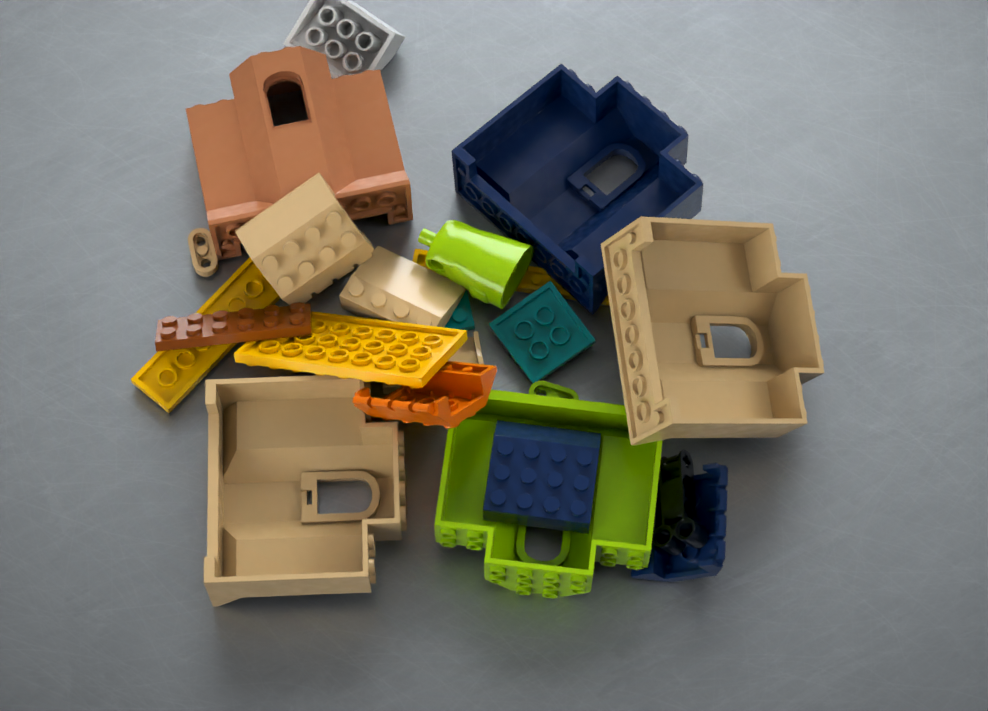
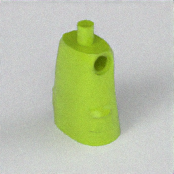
M456 220L446 221L438 233L423 228L418 237V242L430 247L426 256V265L431 270L468 289L473 298L486 304L490 303L501 309L508 304L528 270L533 256V246L479 230Z

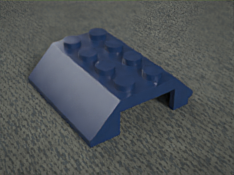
M717 462L703 465V470L707 473L694 475L697 523L708 530L709 539L707 543L698 549L686 544L682 553L673 556L655 546L652 541L648 568L643 567L641 570L631 569L632 578L676 582L716 576L723 568L726 541H724L727 520L725 515L727 511V490L725 488L728 485V467L726 465H720ZM659 480L653 532L658 526L662 525Z

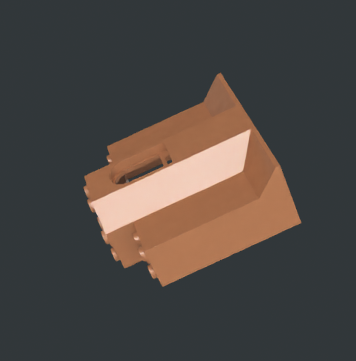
M301 46L285 47L282 50L272 52H260L247 58L229 73L234 99H222L216 103L198 104L191 108H186L208 225L218 260L242 256L241 241L235 230L317 173L322 175L333 190L337 201L351 220L386 213L389 225L413 220L410 181L404 169L380 69L374 71L366 70L354 75H341L338 78L331 79L326 54ZM302 90L308 120L274 126L267 97Z

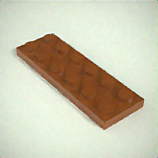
M296 302L290 306L281 307L269 305L262 309L243 308L234 312L221 310L213 314L202 315L200 313H193L187 317L178 318L167 316L159 319L157 322L156 351L312 335L310 303Z

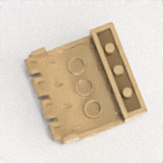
M317 173L235 230L251 260L281 299L289 306L296 302H307L313 298V292L319 294L334 283L332 279L336 277L339 280L355 269L353 266L355 263L361 265L374 256L372 252L375 250L364 232H360L337 201L333 190L320 173Z

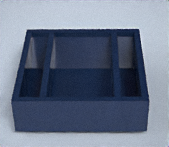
M497 420L483 506V520L589 534L601 433Z

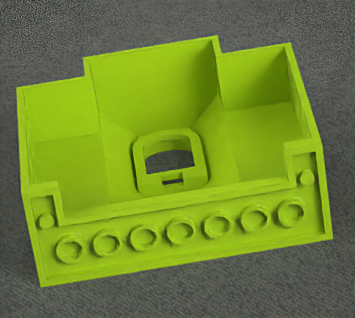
M491 390L486 406L478 410L476 415L466 418L455 428H448L434 524L435 540L445 547L463 545L470 550L477 551L486 548L484 579L509 590H514L520 595L538 593L550 599L558 598V596L564 597L591 592L595 562H600L601 565L613 567L616 564L627 565V568L633 570H641L643 567L648 568L663 440L631 445L625 405ZM497 420L601 433L589 534L563 531L561 551L559 556L552 560H536L525 552L524 543L527 526L483 520V506Z

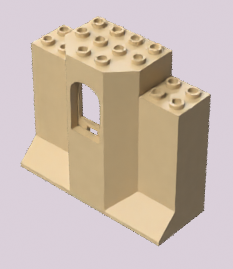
M639 217L601 243L631 445L670 438H778L808 424L802 384L823 374L824 362L821 356L808 276L806 273H781V261L778 255L777 238L773 223ZM710 326H735L741 328L746 333L751 345L750 358H715ZM700 334H704L706 348L701 347Z
M332 375L205 380V405L208 412L207 557H204V585L213 607L245 597L371 592V584L376 583V567L374 559H371L376 557L374 541L402 540V531H407V486L404 465L403 431H398V423H373L372 417L355 407L352 402L355 396L354 393L364 387L369 388L370 397H372L370 383H366L361 379H341L338 376ZM364 481L369 484L372 490V501L365 511L358 513L318 514L317 482ZM308 491H312V504H308Z

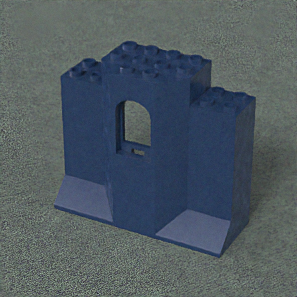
M563 64L553 69L451 151L455 192L506 238L533 246L532 261L546 271L555 282L592 315L597 312L608 295L601 243L639 217L692 219L701 211L703 182L698 175L692 174L684 168V164L687 163L689 135L682 126H677L664 111H659L646 96H641L628 81L622 80L618 75L599 91L595 92L590 84H585L572 69H567ZM614 155L625 156L634 161L638 166L636 172L608 195L604 194L586 178V176ZM585 186L588 187L594 195L590 196L583 188Z

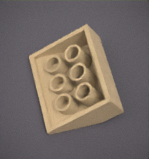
M378 245L372 252L374 256L357 268L339 295L341 308L362 318L445 327L467 289L434 271Z

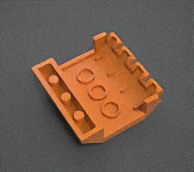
M447 361L423 388L414 389L401 385L400 388L380 399L370 397L369 388L364 387L354 393L355 396L352 402L355 407L369 416L379 417L385 421L395 419L402 420L403 423L419 422L425 426L442 425L444 428H455L460 425V422L476 415L478 410L486 406L497 373V367L494 365Z

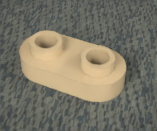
M205 228L194 229L188 236L193 267L198 275L208 277L215 274L219 267L211 233ZM200 241L206 242L202 246L197 245ZM205 263L210 264V266L207 268L202 267V265Z

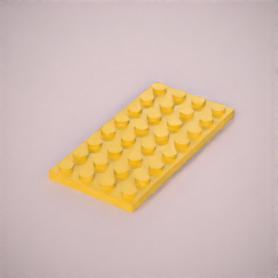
M311 311L312 335L246 342L234 353L236 363H243L247 366L258 365L269 367L270 369H287L296 373L310 372L318 376L332 375L338 376L341 379L354 378L361 379L364 382L376 381L387 385L398 384L416 389L423 388L468 338L467 330Z

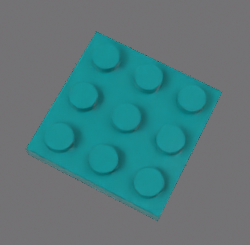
M551 280L489 323L490 329L531 384L545 379L596 342L595 338Z

